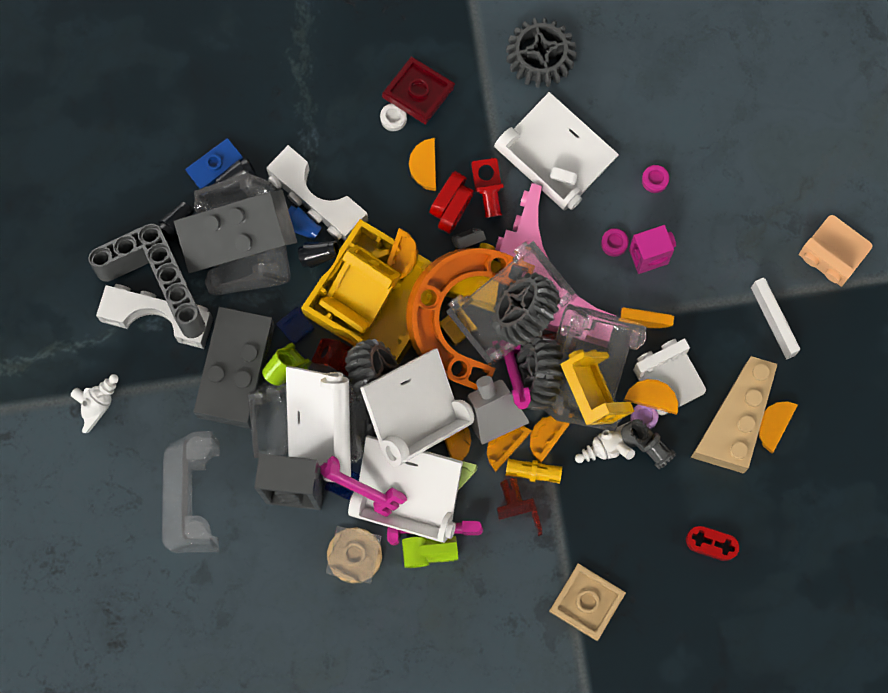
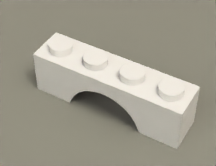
M289 145L266 168L269 182L278 190L283 188L289 193L288 198L296 206L299 207L302 204L309 210L307 214L316 223L323 222L328 227V233L336 240L342 239L346 241L359 219L366 223L368 222L367 212L348 196L329 201L313 195L306 185L310 171L308 162Z
M115 284L114 287L105 286L96 314L101 322L127 329L132 322L142 316L159 315L172 323L174 336L179 343L202 349L205 348L213 322V317L210 312H207L208 309L206 307L197 305L205 322V331L199 337L187 338L176 323L167 301L157 299L155 294L147 291H141L140 294L130 292L131 289L120 284Z

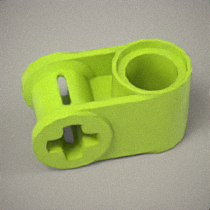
M290 343L275 352L263 368L262 374L269 383L280 386L286 383L287 366L308 369L312 362L309 359H304L295 350L296 346Z

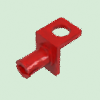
M497 158L473 161L471 166L475 192H479L483 196L485 218L502 215L498 191H500V188H504V185L501 184ZM489 165L493 168L494 175L490 180L485 181L479 177L478 171L481 166Z

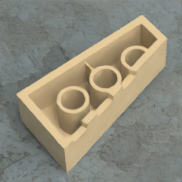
M752 356L749 358L691 458L743 474L749 469L776 372V363Z

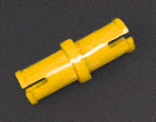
M508 458L505 476L530 479V482L539 480L560 484L562 466L541 464L537 460L528 462Z

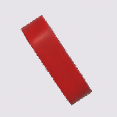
M454 171L433 202L429 213L441 220L459 187L462 184L465 185L467 177Z
M463 184L459 187L438 224L439 229L449 234L452 233L469 205L474 190Z
M704 526L694 527L686 536V543L690 550L721 561L731 560L739 552V543L735 537ZM701 532L703 533V539L709 540L711 543H702L700 546H696V540L692 539V535L696 536ZM725 541H729V547L733 548V552L729 551L724 555L722 554L723 549L714 546V544H724Z

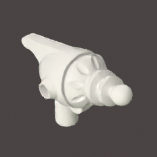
M113 374L109 379L106 378L99 386L85 388L84 391L75 388L71 392V397L81 403V415L85 422L82 429L83 433H89L109 408L112 401L111 394L114 393L115 383L118 382L117 375Z
M629 422L610 431L605 430L593 439L591 447L587 445V450L582 449L583 454L575 456V461L582 463L586 459L589 462L591 458L593 461L596 460V457L606 460L616 458L619 454L628 460L632 459L635 451L626 445L621 435L622 427Z

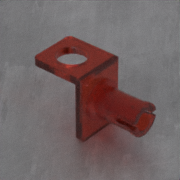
M322 338L312 358V362L329 366L348 377L349 374L345 370V366H347L345 358L348 356V351L352 348L340 340ZM329 346L327 354L321 358L323 350Z
M510 478L512 490L509 488L507 479L502 481L500 486L502 487L507 505L497 508L499 520L531 511L537 534L541 536L542 526L534 499L522 500L517 478Z

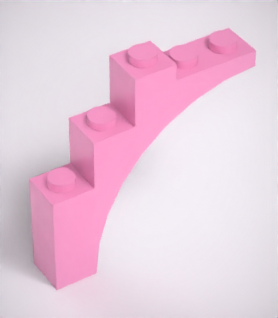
M532 183L529 191L524 190L520 206H523L524 210L522 216H516L513 230L517 232L506 230L504 238H498L495 250L535 265L532 274L536 272L547 277L560 292L558 297L561 300L557 305L559 310L553 315L555 320L550 321L548 324L549 329L545 328V330L607 347L616 316L594 307L577 296L561 280L552 267L543 248L538 226V206L542 186ZM522 271L521 277H524L526 272Z

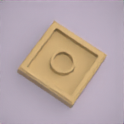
M578 563L549 612L598 641L626 592Z

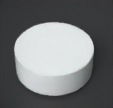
M391 103L383 107L380 119L385 129L398 131L405 126L407 115L406 112Z
M553 167L550 177L555 181L574 185L578 175Z

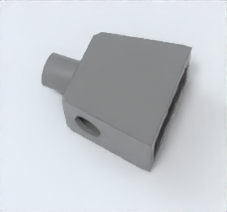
M483 376L476 381L478 390L469 393L467 399L468 404L474 410L472 428L482 445L529 423L522 409L515 405L513 396L503 380L493 382L492 377Z

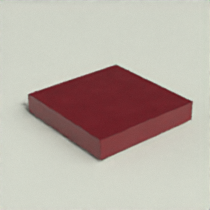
M411 56L383 91L382 98L426 125L454 89L455 83Z

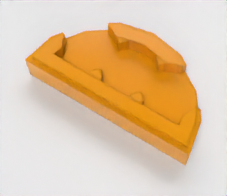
M434 138L424 140L416 145L409 159L411 177L419 185L423 186L424 189L436 191Z
M401 228L398 229L387 261V265L402 274L399 278L400 280L413 271L418 259V249L415 240L408 232Z
M626 307L621 309L620 320L629 325L644 328H666L674 324V316Z
M646 379L637 382L628 390L623 400L675 415L678 413V400L675 392L667 384L659 380Z
M788 401L777 402L764 411L758 434L763 447L770 453L774 452L798 404Z
M551 415L542 418L535 424L530 434V449L533 457L542 464L573 421L572 418L565 415Z
M522 426L488 442L487 457L490 466L495 472L500 469L524 442L532 430Z
M468 427L444 440L450 458L463 461L469 453L471 435Z

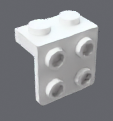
M685 338L679 342L676 339L670 340L661 346L663 350L655 354L649 351L637 358L638 362L633 371L638 380L653 379L667 384L675 392L678 408L704 395L706 392L702 380L687 355L690 347ZM656 409L658 415L663 416L668 413Z

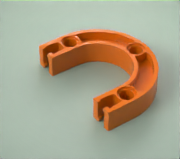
M486 248L458 249L446 253L433 261L416 280L407 304L406 321L408 334L418 356L433 349H438L447 378L478 390L477 385L468 379L472 368L483 369L482 372L487 373V376L493 377L496 368L459 354L447 343L442 334L439 321L442 302L449 290L466 278L484 276L510 286L511 282H516L508 277L511 265L521 267V270L526 272V274H532L535 265L506 253ZM495 258L499 259L501 263L500 269L496 273L491 269V262ZM425 290H429L432 294V299L428 304L424 305L421 301V294ZM460 361L462 369L460 373L453 375L452 365L454 362Z

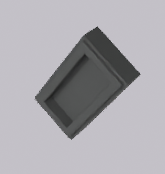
M472 228L452 236L451 240L454 247L464 249L486 240L483 230Z

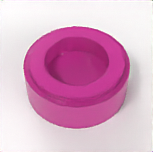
M659 165L649 166L642 176L643 187L651 193L662 192L666 189L669 182L667 170Z
M610 229L604 233L601 247L609 256H620L628 247V236L620 229Z

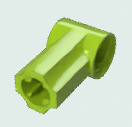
M453 536L452 539L447 538L445 543L425 537L402 539L405 568L429 566V563L458 560L456 536Z

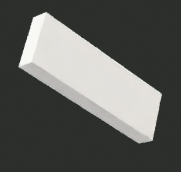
M763 277L756 280L751 289L786 360L792 358L800 351V347L766 279Z

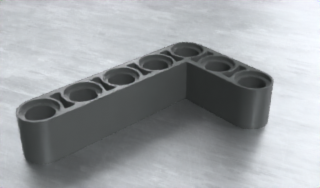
M148 224L95 248L89 254V263L97 277L107 282L150 263L173 317L183 335L187 338H196L205 331L206 326L171 248L158 225Z

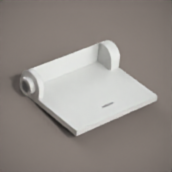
M550 92L514 129L512 127L507 129L494 145L503 156L534 184L542 186V191L564 211L568 208L573 210L581 202L582 198L580 196L619 156L617 152ZM552 168H559L577 174L576 184L569 185L551 179Z
M433 349L360 388L383 455L388 463L395 467L400 466L474 422L472 406L463 400L454 399L438 349Z
M287 366L286 389L289 457L314 459L321 466L324 462L327 463L331 456H335L340 463V472L351 477L349 379L343 377V373L340 372L323 373ZM323 476V479L325 481L333 482Z
M367 435L359 482L382 493H386L390 488H394L404 493L407 501L399 504L396 510H392V513L385 517L374 511L373 503L375 501L354 492L350 500L348 514L352 517L445 543L447 538L452 539L456 528V523L452 522L463 461L424 451L400 466L395 467L385 459L378 438Z

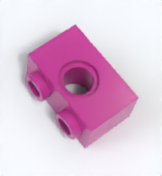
M665 225L635 234L629 252L637 273L641 274L669 264L674 247H676V241L671 231L667 232Z

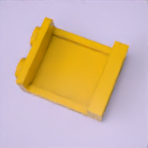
M355 245L346 251L342 258L345 262L328 294L320 300L319 305L324 307L327 313L329 312L332 316L339 317L345 321L350 329L364 333L375 323L402 274L360 246Z
M580 349L569 354V359L560 364L586 425L612 424L635 412L631 402L613 401L598 366L600 362L610 357L608 352H597L596 349L584 352V349Z

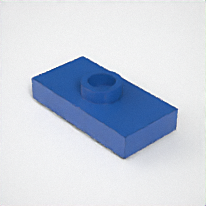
M227 138L185 170L203 192L215 183L216 178L238 159L243 160L244 158Z

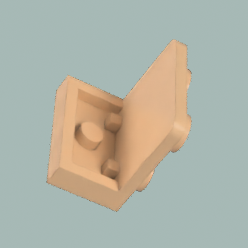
M830 215L812 238L807 241L798 255L807 264L825 274L830 281L842 287L870 252L872 243L836 216Z

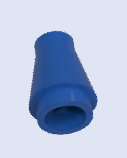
M291 205L288 211L294 232L314 241L322 227L315 223L300 207L295 208Z

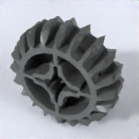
M534 17L532 25L524 21L522 29L516 27L514 29L515 36L510 35L508 38L510 45L506 46V53L509 54L506 56V61L511 63L510 71L517 72L516 78L518 80L526 77V85H529L531 81H535L537 88L540 87L541 82H545L546 87L551 85V80L557 84L560 83V76L565 78L568 76V69H573V60L577 56V53L574 51L576 43L571 42L572 34H564L566 32L565 25L557 28L556 20L552 21L551 24H547L546 17L542 19V23H538ZM544 37L553 40V42L547 41ZM534 38V43L531 46L526 47L525 50H520L526 41ZM538 45L540 47V50H542V53L545 54L544 60L542 55L538 51ZM557 55H563L557 64L552 67L548 66L550 60L555 59ZM529 63L537 65L538 68L530 66Z
M536 272L533 274L527 273L524 277L519 276L515 283L511 282L507 290H503L504 294L501 298L497 299L499 303L494 307L495 313L491 318L494 321L492 327L496 330L495 332L499 337L515 346L519 344L524 346L527 342L532 343L536 336L541 337L542 331L545 328L549 329L548 324L550 321L555 320L553 315L558 312L559 308L557 305L561 300L558 297L560 292L551 280Z
M537 336L532 343L527 342L526 345H521L520 351L517 353L516 362L524 388L529 387L531 401L527 407L530 410L539 411V409L545 410L550 408L552 403L556 401V395H559V387L562 385L561 379L564 373L560 364L563 363V353L560 352L561 347L557 344L556 340L546 336Z
M376 339L363 340L357 343L356 346L348 351V356L345 358L347 363L345 370L349 374L347 378L352 384L351 388L356 392V397L361 399L363 406H366L360 388L400 367V364L396 361V356L391 354L390 348H385L384 343Z

